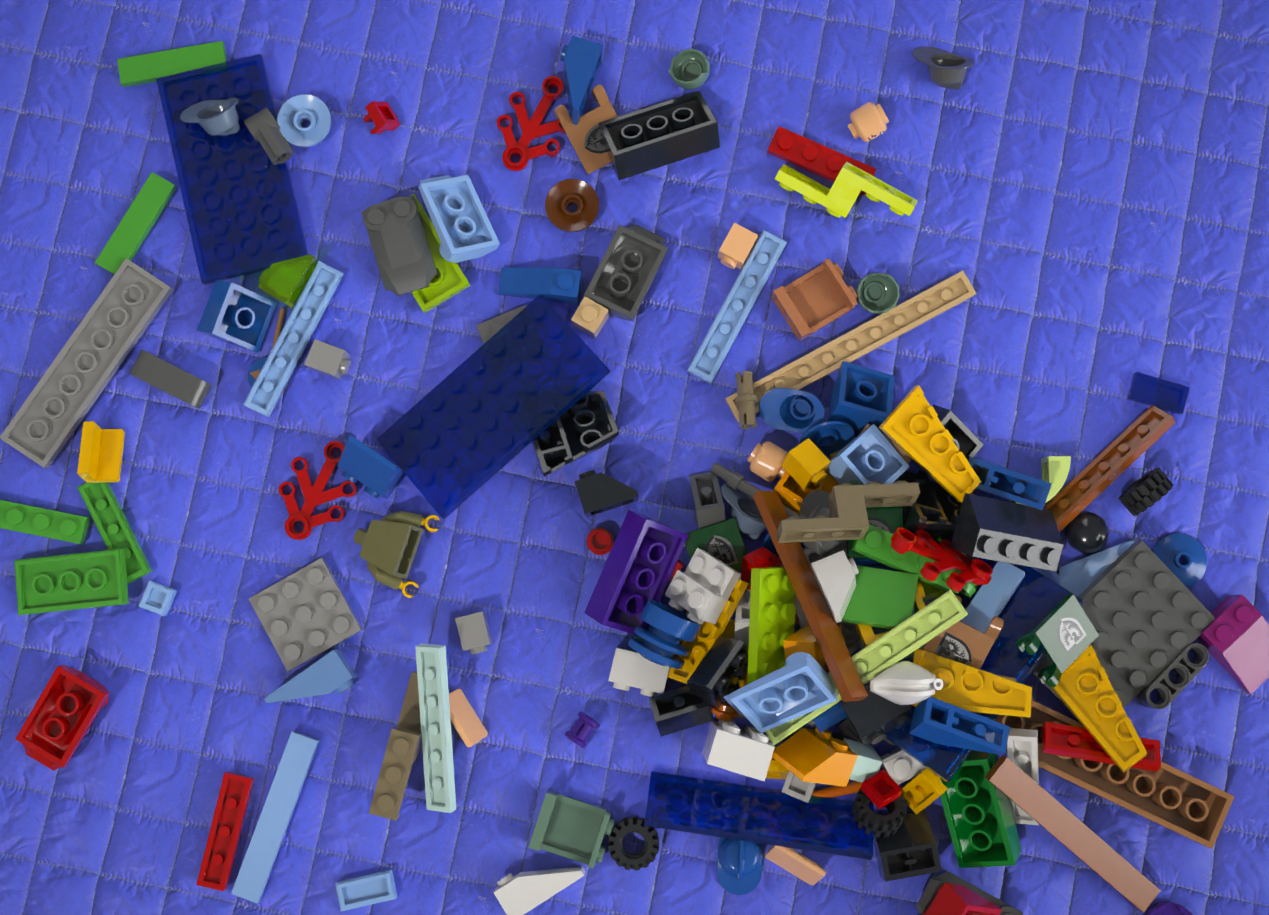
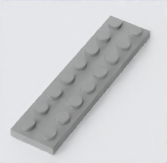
M126 258L1 434L0 439L43 468L48 469L174 289Z

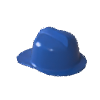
M774 388L761 398L759 404V413L763 421L770 427L778 430L804 434L810 428L823 423L825 418L824 407L821 401L808 391Z
M731 827L723 833L718 844V880L725 890L736 895L748 894L753 891L759 884L762 875V843L757 833L748 827Z

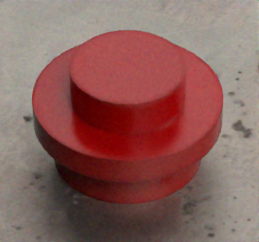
M596 528L588 534L587 546L592 553L605 555L611 551L614 545V537L609 530Z

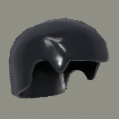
M1081 512L1065 529V536L1070 547L1081 552L1083 555L1099 552L1108 540L1109 530L1105 520L1093 512Z

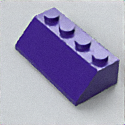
M628 510L584 613L602 625L637 635L634 632L636 626L649 628V624L642 620L640 616L648 599L660 602L688 538V534L650 517Z

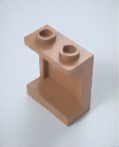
M829 258L824 260L820 266L787 286L783 287L782 285L777 288L771 295L772 300L799 342L850 312L858 304L856 301L858 296L851 285L847 286L842 279L843 272L836 262L832 263Z

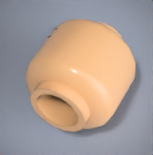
M867 102L850 113L852 123L847 126L854 139L860 137L862 141L869 142L887 130L886 124L889 120L880 104L875 105L873 102Z
M766 441L763 444L758 443L747 461L751 463L750 470L753 473L771 482L777 476L782 478L786 472L782 464L788 453L774 443Z

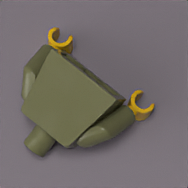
M397 511L385 515L382 520H372L368 530L359 528L355 532L354 542L362 545L360 557L367 561V568L377 582L395 590L401 589L405 597H414L413 594L406 591L405 587L412 584L419 588L418 583L413 580L404 582L402 578H408L424 529L419 527L424 526L430 533L437 532L438 529L430 528L427 523L431 519L440 521L438 516L430 515L427 518H422L421 514Z

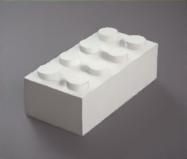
M718 720V722L711 721L702 754L709 765L765 782L775 746L769 741V737L764 732L760 733L756 728L746 726L745 730H742L733 721Z

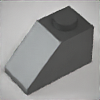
M713 472L689 475L697 528L700 529L724 521V503L717 475Z

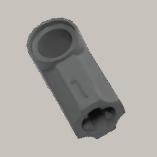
M267 107L244 120L245 125L255 140L260 142L274 165L283 164L294 154L286 138L280 132V126Z

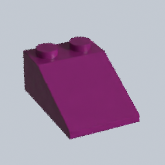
M1229 595L1211 612L1216 619L1200 632L1201 635L1197 640L1206 647L1208 652L1248 694H1252L1269 678V625L1261 613L1243 595Z

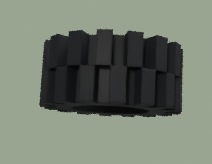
M1158 467L1143 475L1139 480H1136L1118 499L1133 516L1139 515L1141 512L1146 511L1148 507L1153 506L1155 502L1162 499L1161 497L1166 495L1173 488L1174 484Z
M859 789L852 807L854 822L859 821L857 827L860 830L865 827V833L868 835L873 831L875 832L874 837L879 838L881 833H883L884 838L889 837L890 832L895 834L903 822L907 811L905 809L907 806L906 800L902 801L904 796L901 793L900 797L885 806L889 811V815H879L869 808V804L873 802Z
M638 816L625 817L623 820L618 821L614 828H612L608 840L610 856L616 861L618 866H623L629 871L630 869L637 871L642 867H648L649 863L655 860L659 850L658 834L652 823H649L643 817L642 819L638 818ZM636 832L642 835L645 845L641 852L630 854L624 849L622 842L628 833Z

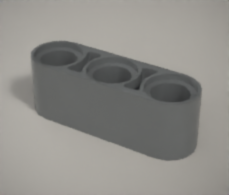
M141 350L129 374L198 409L202 406L212 387L206 381L144 350Z
M1198 643L1188 645L1137 695L1140 704L1154 709L1166 708L1209 661V653L1206 647ZM1191 648L1195 651L1196 655L1192 663L1187 657V653ZM1171 669H1175L1177 673V679L1173 683L1168 677ZM1153 689H1156L1159 695L1155 703H1152L1149 697Z

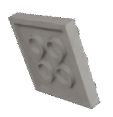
M324 558L316 560L249 598L287 672L363 630Z

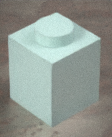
M844 738L843 741L849 745L848 749L858 755L849 779L862 783L877 774L883 761L874 747L871 745L865 746L864 743Z

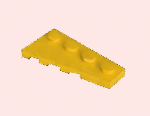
M915 385L879 428L958 502L962 503L964 494H971L981 481L964 454L959 451L953 442V437L949 431L942 425L933 406L924 397V392L920 386Z
M741 580L737 581L716 623L712 624L703 621L694 642L680 641V644L689 650L688 656L676 654L685 663L682 669L670 667L668 678L687 684L688 679L715 641L723 634L749 583Z
M1090 645L1062 673L1059 683L1051 688L1121 771L1125 772L1145 757L1147 751L1130 718H1128L1122 707V703L1117 693H1115L1103 666H1101L1094 648Z
M919 648L914 651L913 663L922 666L933 673L936 678H940L943 681L942 689L935 690V694L931 697L970 712L1031 717V686ZM919 703L911 704V706H917Z

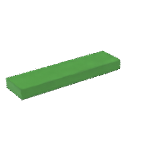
M223 41L117 59L120 82L123 87L229 69Z
M151 172L95 263L115 274L126 258L132 261L177 187Z
M86 482L78 486L77 488L107 549H125L127 584L153 572L109 482Z

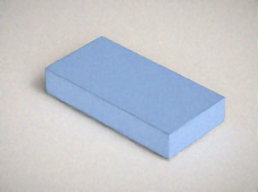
M392 869L335 883L341 912L394 900L398 897Z

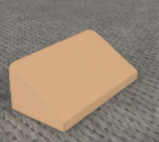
M456 689L449 694L451 722L465 745L470 748L485 738L488 732L462 690Z
M778 839L773 840L765 854L768 860L809 885H815L826 874L825 869L821 865Z

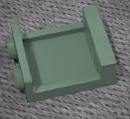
M547 790L528 848L537 851L542 849L587 864L589 868L593 869L595 862L601 864L606 849L601 843L604 834L610 836L615 819L610 818L611 810Z

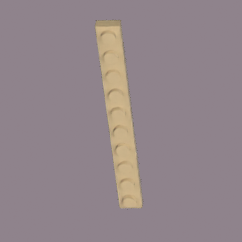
M964 271L953 275L890 309L888 312L875 317L753 383L754 395L757 396V403L755 404L756 414L759 412L761 398L768 391L774 388L801 390L840 369L843 361L851 363L975 296L977 293ZM736 392L725 398V401L737 423H740L739 407L735 404V398L738 396Z

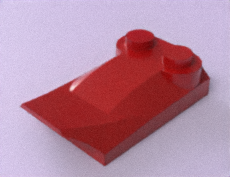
M58 665L15 740L24 745L26 755L55 771L60 767H66L99 710L107 704L110 692L101 683L79 670L65 665Z

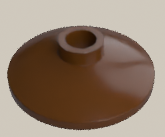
M566 179L558 182L550 189L545 201V210L551 223L558 229L566 232H578L586 229L595 221L599 212V199L595 190L588 183L579 179ZM575 204L578 209L575 212L568 211V206Z

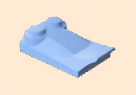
M445 175L420 180L418 188L441 241L439 250L444 259L452 263L483 257L498 248L500 243L469 175L459 177Z
M1137 538L1058 567V577L1060 579L1059 596L1061 601L1069 593L1074 594L1077 598Z
M804 652L791 654L785 661V667L724 696L725 700L741 717L747 718L760 733L837 701L836 690L828 674L810 654Z

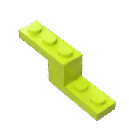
M847 161L831 189L785 164L779 169L775 180L780 182L779 185L782 188L791 192L795 190L801 193L803 199L807 202L821 204L826 207L828 213L835 217H847L861 190L866 192V197L872 201H882L890 205L889 209L902 216L904 214L910 216L918 201Z

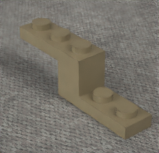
M897 481L893 484L869 482L865 485L842 483L833 486L828 497L831 518L821 515L813 519L789 517L781 520L776 532L778 543L863 539L869 528L866 508L912 506L920 494L919 484Z
M414 671L411 672L397 727L392 728L369 810V814L395 821L399 818L413 763L419 759L422 747L417 672Z

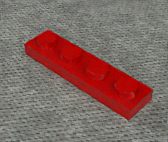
M778 126L767 150L768 154L832 182H835L846 161L872 176L876 172L874 167ZM861 190L860 194L865 195L866 192Z
M1045 722L1043 724L1042 753L1116 765L1086 728ZM1139 737L1147 751V755L1131 766V768L1157 772L1161 768L1160 741Z
M228 771L224 772L196 885L220 891L227 890L254 777Z

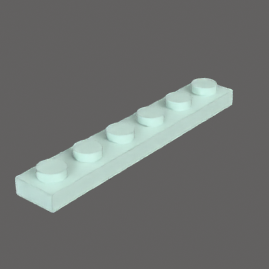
M421 643L416 645L415 649L427 810L451 813L456 810L446 645Z

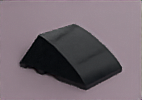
M544 391L543 395H527V392H518L540 472L544 477L567 464L597 451L619 435L604 391H570L568 395H552L551 391Z
M906 470L895 482L907 481L908 483H918L920 494L912 506H903V528L912 533L921 529L930 535H954L962 503L958 502L940 484L929 480L925 472L919 470L917 474Z

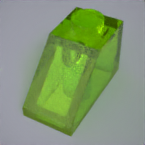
M309 254L273 263L269 269H265L262 272L258 288L292 309L303 292L318 261Z

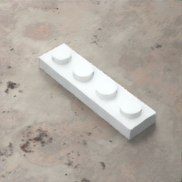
M1010 728L1007 741L1008 758L1039 784L1038 730ZM1009 799L1016 824L1039 825Z

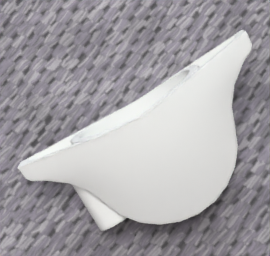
M901 661L894 664L870 681V691L899 705L919 703L935 694V690H941L943 687L942 679L936 678L933 673L922 666L909 661Z

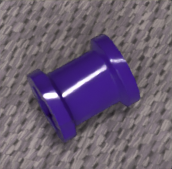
M580 711L578 713V720L572 729L566 731L564 735L585 749L587 746L586 741L594 729L600 727V724Z

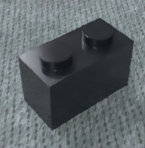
M689 686L649 697L661 737L714 721L710 704L692 693Z

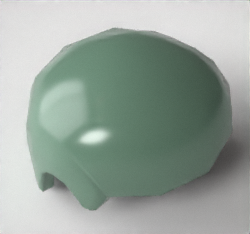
M692 48L682 50L675 57H672L670 70L668 71L677 86L686 90L697 89L706 82L709 76L710 63L701 51Z
M874 272L868 274L860 280L856 289L858 303L864 310L875 314L888 312L896 306L900 297L899 285L892 276L885 273Z

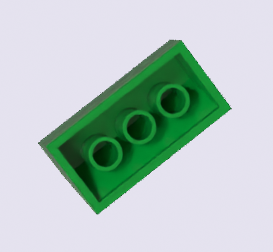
M963 748L932 762L934 773L940 777L942 783L947 787V790L940 797L959 868L1015 865L1022 850L1009 798L985 778L998 761L997 754Z

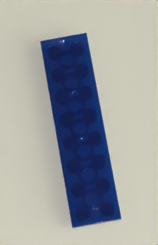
M651 771L644 826L871 860L873 857L874 832L871 831L870 835L865 833V827L861 830L857 827L859 821L854 822V814H852L853 801L812 795L807 803L780 790ZM869 804V808L874 812V805Z

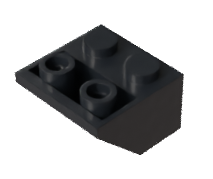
M719 636L688 679L687 684L690 691L717 709L721 707L723 702L727 703L724 696L733 693L739 679H745L748 674V654L744 642L738 639Z
M924 809L917 815L914 811L907 812L900 828L895 834L890 832L889 837L884 838L883 833H881L879 838L874 837L875 832L871 831L879 874L885 882L942 871L937 843Z

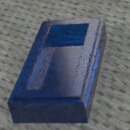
M1136 372L1133 375L1127 399L1149 406L1154 405L1159 409L1180 415L1184 411L1190 387Z

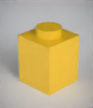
M808 438L788 452L782 467L805 489L812 483L815 486L820 484L827 477L826 470L831 461Z

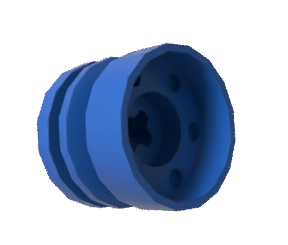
M648 599L640 618L649 624L650 627L648 629L636 626L634 632L641 638L631 637L628 645L651 662L682 669L685 662L676 654L688 656L689 650L680 644V641L694 642L702 624L692 621L687 617V614L675 608Z

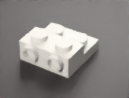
M697 548L685 572L677 570L665 595L671 599L669 605L680 611L688 610L687 617L698 624H702L703 621L715 624L741 574L705 550Z

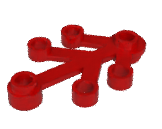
M549 76L543 81L542 89L544 95L530 121L525 108V96L521 92H514L510 95L509 102L516 112L522 131L518 143H516L512 132V118L509 115L498 117L497 127L503 133L507 146L502 155L503 163L507 169L515 172L521 171L526 168L530 159L544 155L555 157L560 153V144L553 138L546 140L543 145L528 148L533 139L556 132L566 134L564 129L560 127L558 119L541 125L552 102L559 99L564 93L563 82L557 76ZM557 87L558 91L552 94L549 92V89ZM517 97L522 99V102L518 105L513 103V100ZM504 120L510 122L508 127H502L500 123ZM550 144H555L557 149L549 151L547 147ZM514 155L521 157L520 161L516 163L512 162L511 158Z
M331 441L326 444L324 448L326 461L313 486L308 474L309 462L302 457H296L292 460L291 468L297 475L305 502L301 510H299L294 497L297 493L296 486L288 481L280 484L278 492L284 498L289 517L285 522V531L290 538L294 540L306 539L312 533L313 527L330 521L341 522L345 518V510L338 505L331 506L327 512L311 516L316 506L344 496L352 498L358 492L357 485L351 481H344L341 486L324 491L344 450L345 445L341 442ZM336 448L341 449V455L338 458H334L332 455L333 450ZM298 461L304 462L305 466L302 470L296 469ZM348 484L353 486V492L350 494H346L344 491L345 486ZM287 485L292 487V492L289 495H285L283 492L284 487ZM335 509L341 511V515L337 519L332 517V512ZM301 521L304 524V528L298 532L295 529V525Z
M898 527L891 537L890 546L896 552L905 554L912 551L937 561L933 563L925 562L920 570V574L929 581H935L942 572L952 569L961 571L962 573L959 574L952 572L945 581L946 585L953 591L960 592L964 585L969 582L976 585H987L992 579L991 574L993 570L986 562L980 559H973L971 562L961 552L950 548V541L943 539L938 544L924 530L918 529L913 534L905 528Z

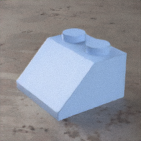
M872 424L830 459L831 463L827 470L839 484L849 483V481H859L861 485L869 482L892 484L910 466L875 424Z

